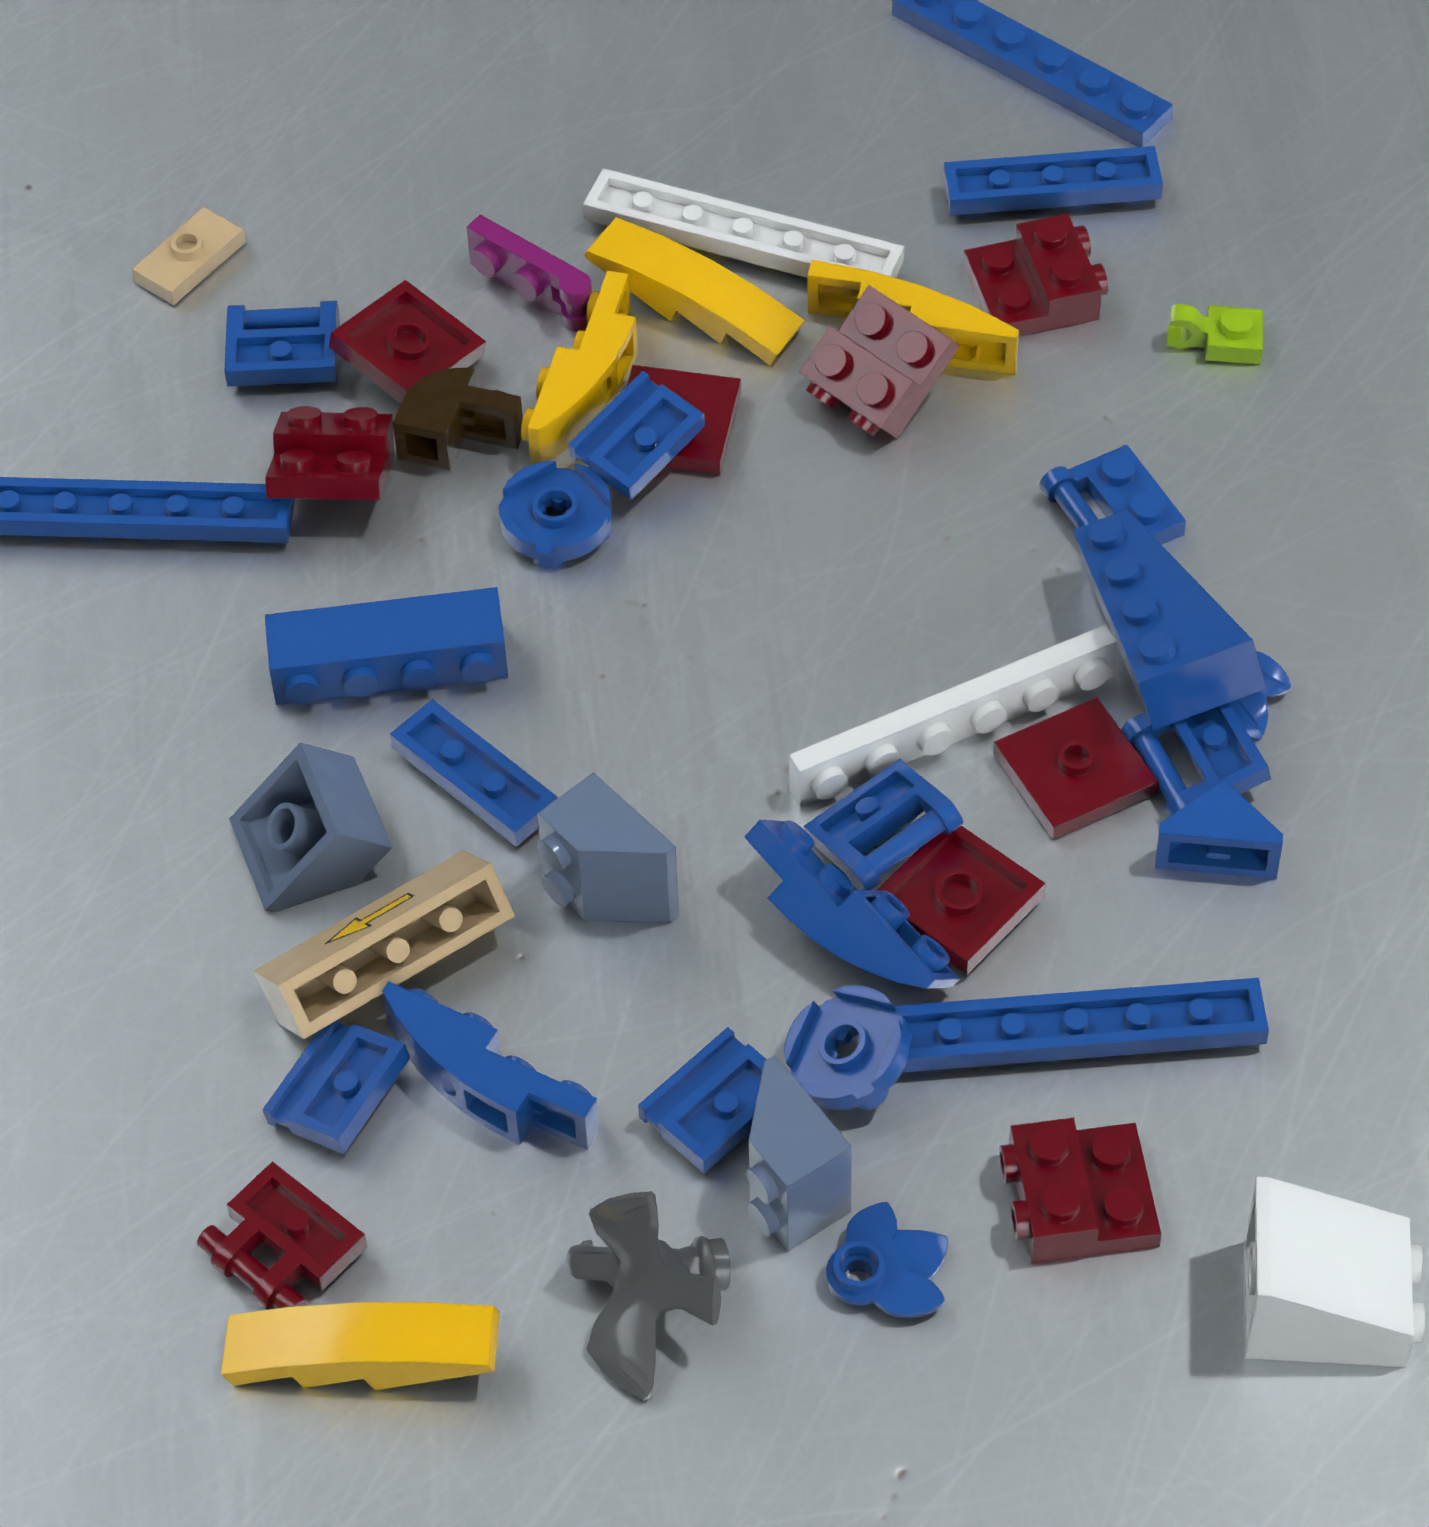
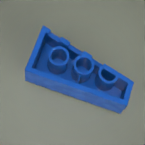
M1128 509L1073 530L1088 579L1109 628L1117 640L1118 649L1153 730L1267 689L1253 639Z

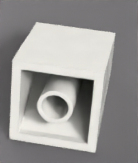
M1256 1177L1244 1240L1245 1359L1406 1367L1412 1343H1422L1425 1331L1424 1303L1413 1302L1412 1283L1420 1284L1422 1246L1421 1244H1412L1410 1241V1218L1271 1177Z

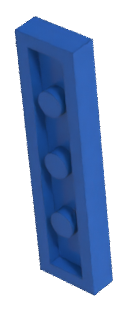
M1155 146L944 162L943 180L949 215L1162 199L1163 181Z

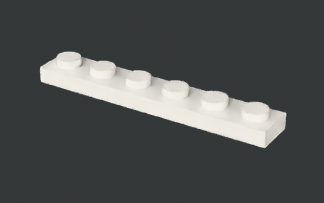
M604 168L583 203L584 220L608 226L617 217L661 234L684 246L806 278L811 260L870 270L894 278L897 277L904 262V246Z
M1105 624L789 754V790L800 807L818 799H830L840 794L845 788L874 777L898 759L908 763L925 755L939 754L953 743L978 733L992 732L1006 721L1028 712L1045 710L1055 701L1081 690H1093L1101 686L1106 680L1114 677L1117 640Z

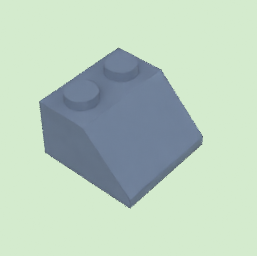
M301 742L229 818L265 911L273 913L356 886L392 849L390 840L355 758Z
M594 772L537 813L540 835L538 849L542 855L544 873L541 881L545 891L557 905L561 907L568 905L584 921L671 923L680 916L676 846Z
M774 1055L764 1061L749 1136V1169L746 1171V1176L750 1184V1202L747 1203V1208L757 1228L765 1236L774 1234L789 1252L851 1212L852 1146Z

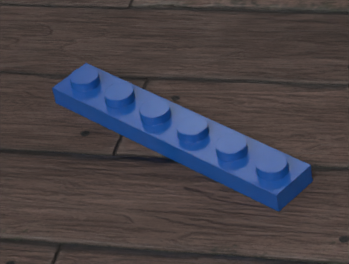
M892 0V15L1137 147H1144L1172 120L1174 104L977 0Z
M0 477V535L289 543L295 499L266 498V484Z
M1259 978L894 1006L911 1027L913 1033L909 1057L902 1072L1267 1044L1269 1034Z

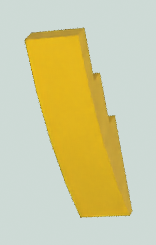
M617 217L614 218L584 255L585 258L605 273L608 270L628 274L629 291L668 321H671L677 313H680L719 344L729 335L769 366L772 365L805 322L804 319L760 288L715 261L661 234Z
M811 260L807 275L808 313L847 318L868 285H870L960 345L947 366L1015 375L1019 330L970 304L922 285L870 270Z
M355 1302L294 1306L228 1315L221 1375L233 1386L293 1377L303 1388L364 1379L374 1390H382L494 1372L500 1311L495 1306L434 1302Z

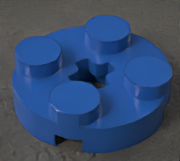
M543 461L529 465L514 474L503 488V499L499 505L500 529L508 544L522 555L531 557L534 564L538 567L553 569L559 567L564 561L588 554L603 541L607 540L612 533L611 494L606 482L592 469L574 463L575 470L557 468L556 461ZM553 506L556 510L568 508V510L561 516L553 517L546 515L545 508Z
M843 986L832 990L837 997L826 1000L820 1006L813 1001L797 1015L786 1036L784 1044L785 1063L791 1069V1075L818 1106L831 1110H850L855 1107L871 1110L877 1108L885 1101L889 1088L892 1087L901 1075L909 1057L913 1033L911 1027L883 993L867 986ZM853 1037H857L858 1046L852 1054L841 1058L835 1052L839 1044L848 1045Z

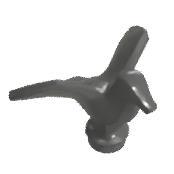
M652 1191L633 1192L616 1196L591 1208L589 1216L595 1232L608 1247L593 1246L592 1240H585L578 1245L572 1246L568 1250L566 1258L567 1271L574 1278L607 1281L613 1286V1292L608 1303L594 1322L586 1350L605 1375L621 1389L644 1401L651 1397L654 1385L656 1321L664 1310L682 1309L712 1326L716 1325L720 1314L721 1291L728 1289L731 1278L730 1256L724 1239H708L704 1236H698L694 1238L691 1245L680 1249L671 1248L665 1241L658 1239V1211L656 1196Z

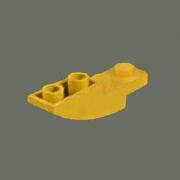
M607 270L600 292L592 291L589 297L586 331L578 330L574 339L573 349L557 346L550 367L541 368L536 386V397L538 400L535 408L528 407L526 409L521 426V439L529 442L531 465L543 461H551L566 451L568 444L617 397L627 380L638 355L636 317L629 316L631 309L628 274Z

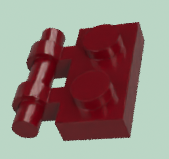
M273 1161L227 1203L230 1218L239 1225L228 1236L216 1226L210 1225L202 1231L197 1240V1245L211 1256V1265L225 1277L236 1276L253 1290L252 1298L266 1310L307 1306L308 1301L293 1289V1286L303 1276L323 1291L368 1247L366 1236L362 1231ZM261 1243L280 1257L270 1269L251 1255Z

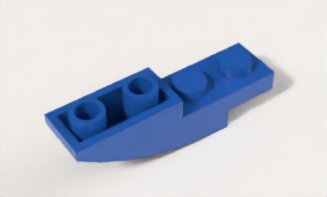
M759 820L744 836L783 880L767 899L792 924L814 942L842 960L869 973L898 983L927 989L952 988L960 980L947 965L950 957L944 948L927 935L921 936L906 920L910 913L897 897L885 890H854L852 892L854 886L849 878L831 864L825 865L812 850L815 845L812 837L797 823L790 820Z
M388 981L382 990L388 1025L396 1040L406 1044L410 1061L418 1072L442 1096L478 1123L518 1145L522 1143L531 1127L534 1126L589 1150L600 1132L597 1098L592 1096L586 1088L574 1081L563 1080L560 1082L539 1073L531 1064L519 1057L511 1055L501 1056L498 1029L494 1028L482 1016L472 1012L462 1014L439 1004L433 996L421 989L412 988L407 990Z

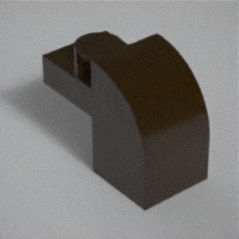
M472 368L443 369L423 377L406 393L393 420L397 459L450 471L464 439L517 450L522 440L521 426L523 414L521 396L507 394L500 390H488L477 387L475 369Z

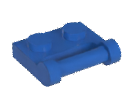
M321 301L320 307L246 310L245 305H228L224 367L227 386L336 382L338 354L329 348L331 332L340 326L338 301Z
M1124 445L1070 469L1064 466L1055 467L1048 471L1040 480L1039 487L1050 502L1060 505L1076 528L1099 520L1080 495V493L1086 491L1105 517L1128 509L1161 545L1185 535V518L1128 445Z
M1230 702L1157 730H1153L1145 711L1129 719L1121 728V731L1134 749L1139 752L1144 763L1157 779L1158 787L1167 800L1165 811L1169 817L1222 780L1228 782L1239 794L1271 780L1267 763ZM1171 729L1202 779V782L1189 788L1185 786L1158 740L1161 734Z
M898 759L803 827L812 837L815 843L814 846L845 872L859 890H871L880 884L879 876L941 832L946 835L951 834L963 825V819L950 799L901 759ZM922 812L926 813L925 815L917 819L915 822L910 824L908 827L900 831L898 834L890 838L888 841H886L881 846H879L878 848H876L864 857V855L878 843L886 839L888 836L896 832L904 825H907L914 821L917 818V816L920 815Z

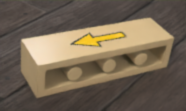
M461 851L253 972L278 1023L299 1037L306 1039L383 994L382 990L388 981L396 985L402 983L515 917V914L492 864L465 851Z

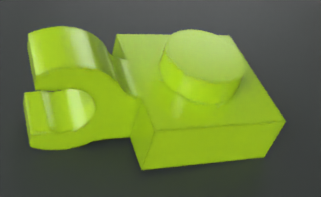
M1186 304L1171 305L1166 345L1176 349L1189 347L1205 348V360L1260 365L1263 353V309L1208 305L1207 315L1203 316L1193 306Z

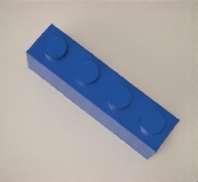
M498 587L265 614L269 672L276 705L308 704L317 700L350 696L366 697L375 693L408 689L425 690L434 686L467 682L483 683L492 679L508 678Z

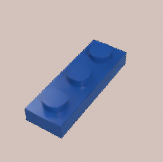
M433 699L390 733L392 749L516 847L539 828L537 813L558 799V796Z

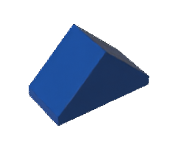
M1222 780L1160 823L1155 868L1277 879L1283 846V834L1228 782Z

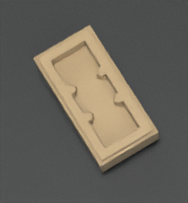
M203 207L132 268L134 282L170 304L175 305L246 243L244 229Z

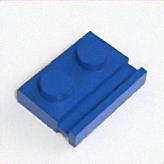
M642 371L568 444L569 454L575 461L580 459L587 464L588 468L600 475L607 484L632 500L705 427L704 413L664 385L658 386L650 381L649 375Z
M336 1020L316 1033L266 1103L262 1111L267 1123L274 1127L278 1124L288 1127L294 1135L344 1154L410 1060L406 1044L354 1023L349 1027Z
M727 1027L638 1104L639 1118L644 1123L649 1121L659 1130V1135L700 1171L706 1173L750 1134L763 1065L767 1059L751 1045H743L735 1038V1032Z

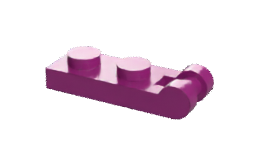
M481 214L466 227L470 264L481 274L499 280L515 289L523 298L530 301L534 300L559 314L562 324L567 330L572 332H578V330L586 331L588 325L587 306L592 293L591 279L586 273Z

